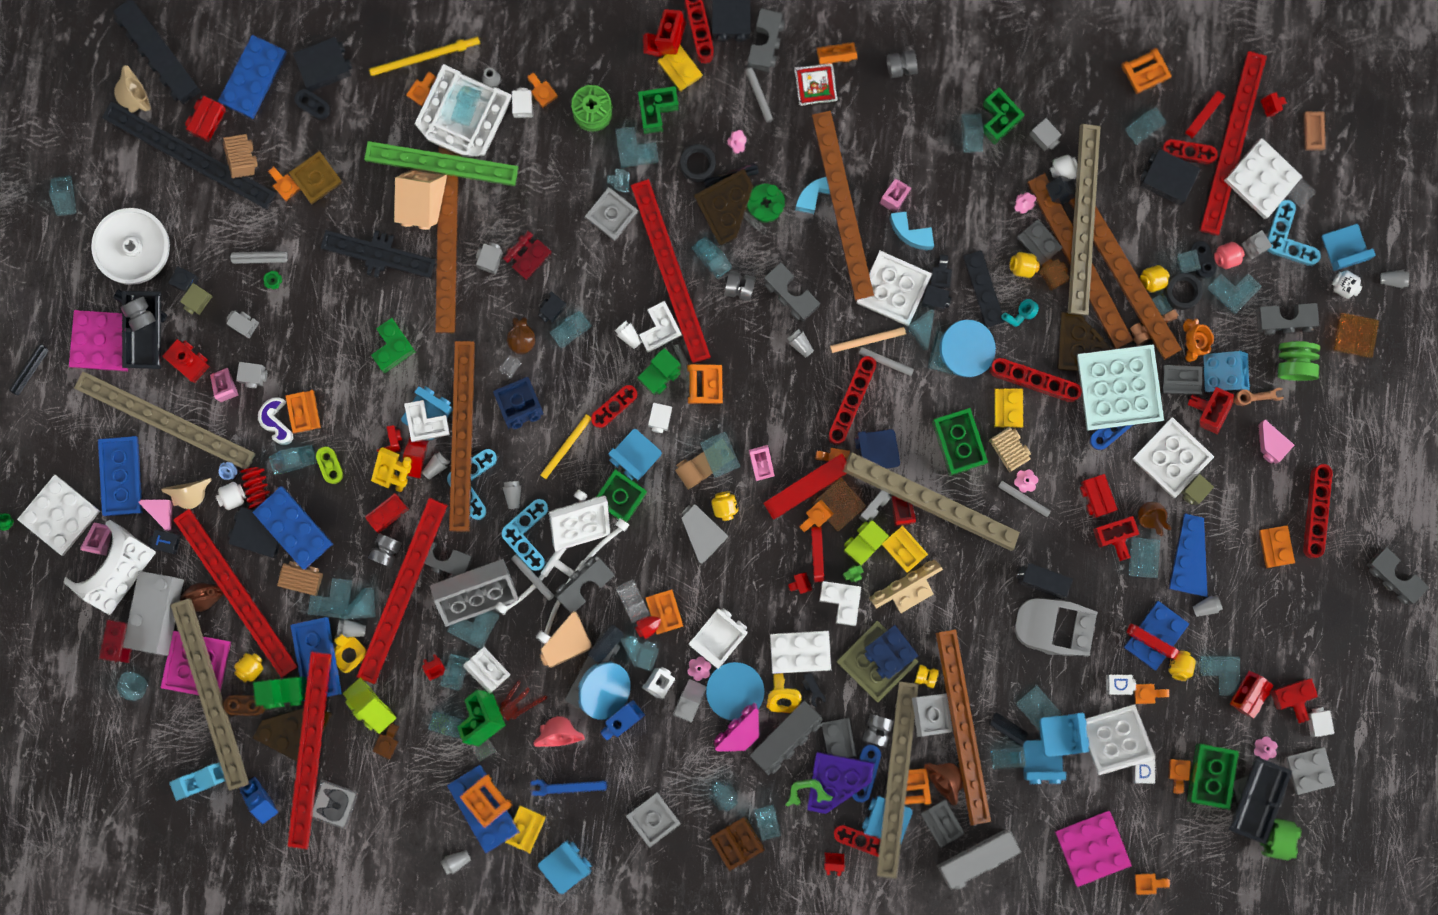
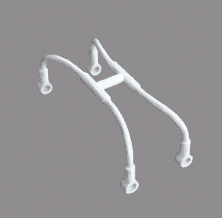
M579 489L574 494L579 503L584 502L587 498V495ZM619 518L615 524L618 528L603 539L587 555L584 561L580 562L575 571H581L585 567L584 563L589 558L593 557L622 530L625 531L629 524ZM566 548L555 551L542 572H540L541 575L538 578L541 581L544 577H547L554 566L569 577L575 572L559 561ZM532 584L518 597V601L507 605L498 602L495 609L505 614L508 609L528 596L536 586ZM558 600L552 609L545 632L540 631L536 636L545 644L550 638L548 635L556 612L561 604Z

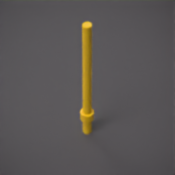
M478 36L467 40L460 39L454 44L370 68V73L374 76L457 50L459 52L464 51L467 47L480 44Z

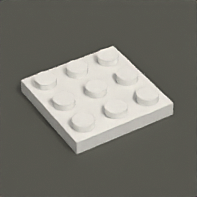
M1261 138L1224 181L1266 219L1300 181L1302 176Z
M879 251L869 274L874 297L858 300L857 304L909 326L932 273Z
M1172 417L1132 460L1168 494L1176 498L1214 456Z
M54 475L17 520L61 556H64L99 514L100 510L61 478Z
M605 496L595 497L585 502L575 503L571 506L549 512L555 551L599 539L610 534L608 503Z
M1135 705L1086 719L1089 751L1098 775L1155 759V754Z

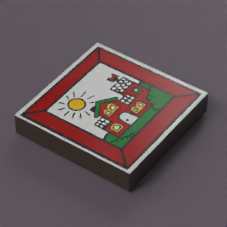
M832 64L795 68L799 107L837 102Z

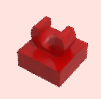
M1277 92L1271 93L1260 100L1267 118L1282 111V105L1287 104L1285 97L1279 98Z
M806 572L795 575L796 582L788 584L790 591L799 589L800 594L812 591Z
M435 654L433 655V661L428 662L424 659V665H422L423 671L430 681L447 673L441 659Z
M825 853L824 868L826 874L830 875V871H837V876H840L841 871L844 872L845 867L844 854Z

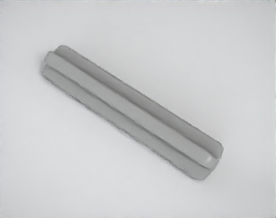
M285 251L231 253L232 263L287 262L288 254Z

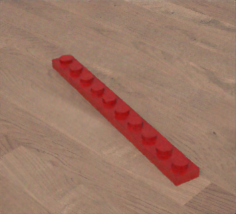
M1250 51L1246 54L1199 231L1216 236L1220 233L1231 192V187L1224 180L1239 162L1267 57L1265 55Z
M647 179L633 184L631 188L692 364L709 359L711 356L650 181Z
M432 498L428 499L358 672V678L376 684L448 507L447 504Z
M188 509L173 519L280 677L283 678L298 668L292 656L192 510Z
M311 652L287 847L309 848L332 654Z

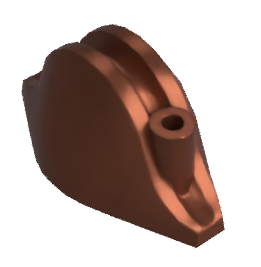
M196 583L191 585L181 595L180 601L191 598L194 610L202 612L214 605L224 593L218 585Z
M926 763L924 767L933 785L952 805H957L958 792L963 788L962 775L959 768L952 763L939 765Z

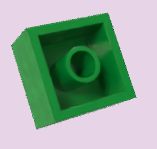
M614 470L596 497L605 496L608 503V513L618 520L620 518L627 523L647 495V491L617 470Z

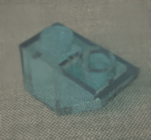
M706 236L691 247L706 268L717 279L733 268L724 253Z
M312 445L281 450L269 456L274 475L292 472L318 463Z
M629 635L626 638H622L621 642L632 664L636 667L653 671L659 649L656 648L657 644L645 641V644L638 643V638Z

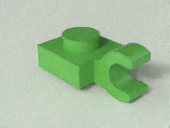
M861 565L849 568V571L842 574L845 581L850 579L851 582H856L862 579L860 574L864 571Z

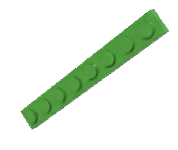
M368 141L365 161L510 186L516 185L519 169L518 166L370 141Z

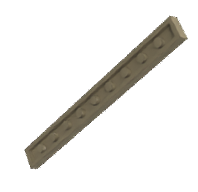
M1088 124L1080 125L1068 301V314L1084 316L1089 314L1101 127Z
M82 371L74 387L78 391L225 461L231 462L242 469L250 467L256 454Z
M854 453L849 454L843 472L1010 551L1015 549L1020 532Z
M189 598L171 604L228 790L246 786L249 784L227 712L224 709V702L192 600Z
M899 682L877 867L878 877L897 878L915 719L912 698L917 697L918 684Z

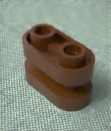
M232 695L224 702V709L230 715H261L266 711L263 705L256 706L255 696Z

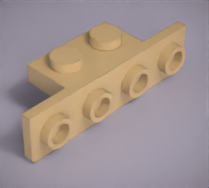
M936 560L926 562L921 568L909 572L902 579L894 581L890 586L875 592L869 599L876 608L893 600L898 611L902 613L933 595L926 579L943 569Z

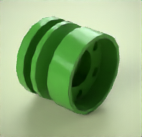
M597 85L581 87L573 96V116L576 123L582 129L587 131L601 130L609 124L612 118V104L609 94ZM589 103H593L594 109H590Z
M1291 341L1279 344V350L1282 353H1279L1278 357L1287 360V362L1278 364V378L1294 381H1309L1319 378V365L1310 362L1320 358V355L1316 354V352L1320 351V345L1306 341Z

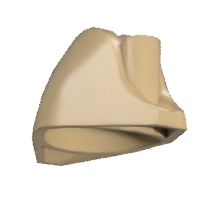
M128 65L123 66L120 80L115 87L116 100L121 106L128 108L131 113L139 108L144 111H150L148 97L142 84Z
M207 478L188 484L162 488L161 490L163 493L171 496L173 506L179 505L185 509H192L203 501L205 489L212 479Z

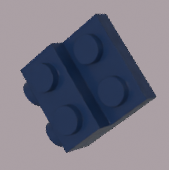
M529 377L493 391L508 429H518L522 427L524 422L529 420L535 422L544 414Z
M895 625L864 648L866 651L864 653L865 657L870 663L874 661L878 667L876 669L877 673L882 679L886 677L887 680L918 657V654Z

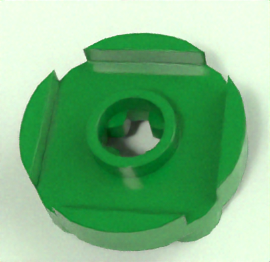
M758 185L752 190L747 209L751 216L761 222L775 221L783 212L785 206L784 195L775 185ZM765 198L771 201L768 208L760 204Z

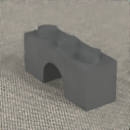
M760 9L756 32L765 34L768 37V42L762 46L752 44L748 68L752 67L753 69L769 72L770 67L775 66L777 56H774V51L779 49L781 38H778L779 31H783L785 20H782L783 13Z
M780 263L764 277V286L769 292L772 293L774 291L779 296L777 300L784 307L787 305L792 310L790 313L796 320L800 319L803 322L820 306V303L808 290L800 296L791 295L787 290V285L793 280L794 275Z
M1317 303L1298 304L1295 306L1292 320H1286L1281 316L1279 306L1259 307L1256 310L1258 332H1264V335L1276 334V331H1283V334L1295 333V330H1302L1303 333L1313 332L1319 326Z
M433 542L424 563L431 566V571L439 574L445 571L449 573L448 577L450 578L468 572L473 559L472 556L453 550L448 560L438 561L435 557L437 544Z
M1387 547L1381 548L1366 564L1370 568L1369 572L1376 578L1382 579L1384 581L1383 585L1388 590H1393L1403 604H1414L1428 590L1429 586L1416 574L1409 575L1404 581L1399 580L1395 575V567L1401 560Z
M597 556L589 558L584 563L585 567L581 571H575L570 576L571 580L567 584L563 583L555 590L557 592L554 595L555 598L571 614L586 602L580 593L583 583L593 581L599 588H602L615 576Z

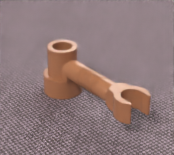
M1174 309L1162 317L1168 323L1177 319L1179 315ZM1140 323L1130 328L1137 346L1151 339L1145 327Z
M1282 388L1253 394L1248 390H1241L1234 396V403L1245 406L1251 403V401L1267 399L1279 401L1284 397L1276 396V391H1280Z

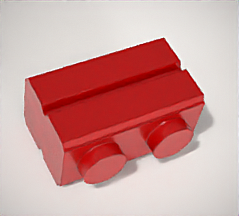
M668 9L663 11L655 39L659 53L670 55L678 53L686 25L682 11Z
M203 96L201 100H197L194 106L195 112L193 116L188 117L185 125L187 126L186 130L190 134L210 142L226 108L224 105Z
M1105 474L1081 482L1082 486L1079 489L1082 497L1087 499L1086 509L1089 516L1092 515L1093 518H1097L1118 510Z
M394 493L366 515L365 518L374 530L380 533L401 517V514L406 513L409 508L398 494Z
M1249 671L1231 700L1230 705L1254 719L1274 685L1262 676Z

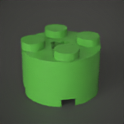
M1275 818L1266 844L1260 843V846H1264V851H1261L1262 855L1282 860L1295 858L1297 856V839L1300 838L1301 828L1297 827L1292 821Z

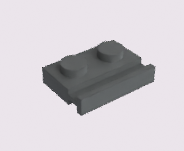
M1039 219L1016 237L1030 254L1036 256L1040 266L1062 250V246Z
M1164 365L1162 393L1201 395L1202 367Z
M849 718L823 722L822 730L827 754L843 757L856 756Z
M945 799L920 813L940 848L965 834Z

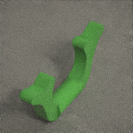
M816 779L796 781L791 787V797L786 806H790L793 803L796 805L801 803L797 795L798 789L812 787L816 789L818 802L822 800L831 801L832 796L823 790L820 782Z

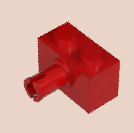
M177 339L162 357L191 382L196 383L210 367L205 363L208 359L201 353L196 355L192 351L194 347L186 340L181 342Z
M1218 387L1215 388L1209 401L1193 394L1191 396L1192 399L1188 402V406L1203 411L1200 418V427L1218 434L1234 403V394Z
M1133 516L1093 529L1099 548L1112 544L1115 546L1119 561L1131 558L1125 541L1128 538L1139 535Z
M1306 678L1270 691L1276 709H1284L1291 706L1294 708L1298 723L1310 720L1304 703L1307 700L1318 697L1312 678Z

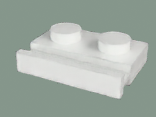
M485 647L463 665L489 694L510 676V673Z

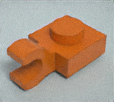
M428 72L422 83L418 80L415 81L406 96L423 107L431 91L430 87L436 80V76Z
M534 72L528 76L529 82L535 88L531 91L532 95L542 108L558 97L547 81L541 84Z
M275 167L268 171L277 181L273 187L285 201L301 190L288 174L282 177Z
M830 448V453L817 451L815 459L830 461L843 453L847 460L850 451Z
M821 499L806 513L810 518L799 527L803 532L807 531L814 524L820 527L834 513Z
M1154 684L1136 685L1134 691L1135 704L1155 703L1156 697H1169V689L1155 690Z
M1170 759L1168 779H1174L1173 793L1183 794V780L1189 781L1191 761Z
M1135 874L1136 894H1157L1156 888L1170 887V880L1168 878L1156 879L1155 874Z

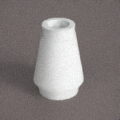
M627 321L623 322L615 330L616 336L633 349L642 343L632 324Z

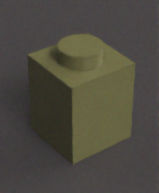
M192 283L180 302L185 305L183 309L193 315L195 312L200 315L213 296Z
M1199 474L1181 493L1184 495L1183 499L1187 503L1196 506L1202 502L1214 486Z

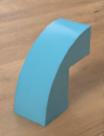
M826 177L815 180L803 190L797 201L796 211L814 214L818 192L830 194Z
M906 212L892 213L890 215L891 225L902 241L917 249H933L932 228L909 230Z
M219 762L195 773L170 782V786L177 801L226 780Z

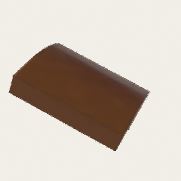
M746 816L710 837L729 871L765 850Z

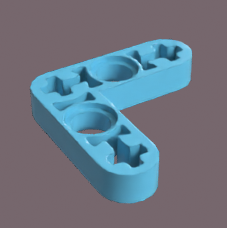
M1284 200L1277 206L1267 239L1271 243L1275 241L1276 236H1283V238L1279 237L1277 240L1279 247L1274 249L1272 245L1267 251L1312 266L1320 260L1321 254L1314 247L1287 239L1296 207L1292 201ZM1288 205V209L1291 211L1286 213L1285 218H1279L1278 216L1282 217L1284 214L1282 207ZM1276 223H1284L1285 231L1279 232L1276 229ZM1289 246H1295L1298 249L1297 255L1289 254ZM1304 249V254H1310L1312 252L1315 259L1310 261L1309 257L1306 255H1303L1300 258L1302 250Z
M485 449L472 458V463L477 465L478 470L475 474H471V480L496 464L497 455L493 450ZM486 453L488 455L493 454V457L491 458L492 462L489 463L488 461H485L484 463H482L485 467L481 469V466L476 461V459L479 458V460L482 461L485 459L484 455ZM451 472L449 473V475H448V477H447V481H448V484L450 485V487H451ZM471 486L472 498L470 504L477 499L478 502H475V505L478 508L482 507V510L480 511V516L477 514L473 515L475 510L470 505V516L475 520H481L486 515V508Z
M541 499L533 501L502 529L503 539L533 571H540L545 565V560L523 534L547 514L548 505ZM537 503L539 505L544 504V511L542 513L538 511L536 514H534L535 516H537V518L534 520L532 515L527 511L531 509V511L534 512L536 510L535 505ZM522 516L530 517L531 521L528 526L520 524ZM508 529H514V535L517 538H519V536L522 537V539L518 540L514 546L512 545V543L515 541L511 537L506 538V531ZM520 543L528 544L529 549L526 553L518 551ZM532 550L535 551V553L532 554L535 559H541L539 561V567H537L536 565L532 567L531 564L533 563V561L529 557L527 560H525L524 558L530 555Z

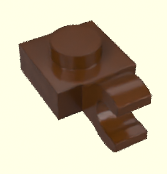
M393 723L390 724L387 734H380L372 752L391 759L399 742L394 739L399 726Z

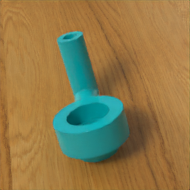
M1026 299L1020 304L1019 314L1016 318L1008 313H1003L1002 319L1017 327L1024 319L1034 318L1038 313L1039 306L1033 300Z

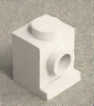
M664 667L654 668L642 688L656 698H664L675 678ZM659 678L660 683L656 685V681Z

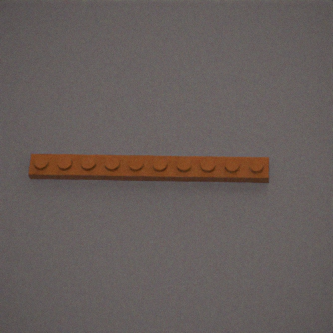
M831 111L813 114V124L854 299L856 301L874 297Z
M439 146V153L459 156ZM450 175L446 177L438 217L436 333H455L458 177Z
M1044 173L1028 181L1027 184L1032 194L1035 195L1044 217L1058 243L1062 246V250L1071 266L1073 226L1062 205L1051 201L1046 188V184L1049 181ZM1092 263L1089 301L1114 349H1118L1132 342L1133 339Z
M1074 198V199H1072V200L1069 201L1070 204H1071V206L1073 207V209H1075V198ZM1095 206L1093 242L1165 360L1182 349Z
M455 341L450 532H470L474 341Z
M956 630L936 633L970 825L991 822Z

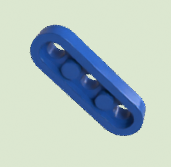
M1133 425L1116 427V432H1112L1111 428L1098 429L1091 435L1090 444L1096 450H1103ZM1098 437L1102 439V444L1096 442Z
M867 745L861 752L859 760L874 762L875 765L872 782L862 788L864 794L859 796L856 792L852 795V798L857 802H865L870 797L881 758V752L877 746ZM869 751L874 752L873 758H868L867 753Z

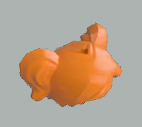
M1198 319L1185 320L1183 329L1187 332L1186 347L1188 348L1185 360L1191 362L1195 361L1198 356L1211 352L1210 346L1214 342V336L1209 327L1199 324Z

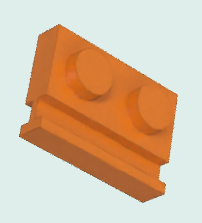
M313 390L285 395L294 434L321 428Z
M1288 525L1259 530L1266 568L1295 563Z
M673 590L645 597L651 616L661 619L659 628L656 631L657 635L683 627Z

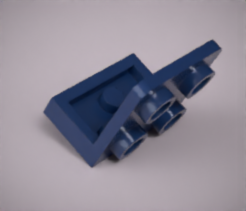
M893 429L857 433L854 443L855 448L859 449L861 457L886 469L895 468L900 465L896 435Z

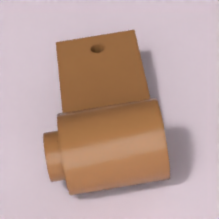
M721 439L688 462L684 459L676 465L678 469L675 471L689 490L735 459L736 456L725 440Z

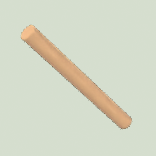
M902 327L831 345L830 348L831 352L834 353L905 335L906 332L905 328Z

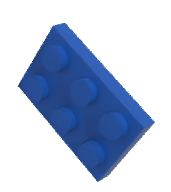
M1157 601L1141 622L1139 628L1173 647L1189 623ZM1132 636L1123 647L1153 670H1157L1166 657Z

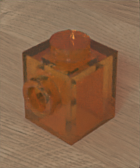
M1050 259L1042 264L1043 268L1040 270V274L1051 291L1070 279L1067 274L1068 269L1063 262L1060 263L1059 259L1054 262Z

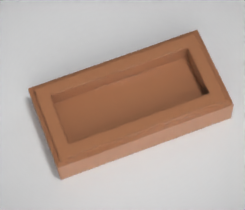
M1324 112L1304 113L1305 150L1325 149Z

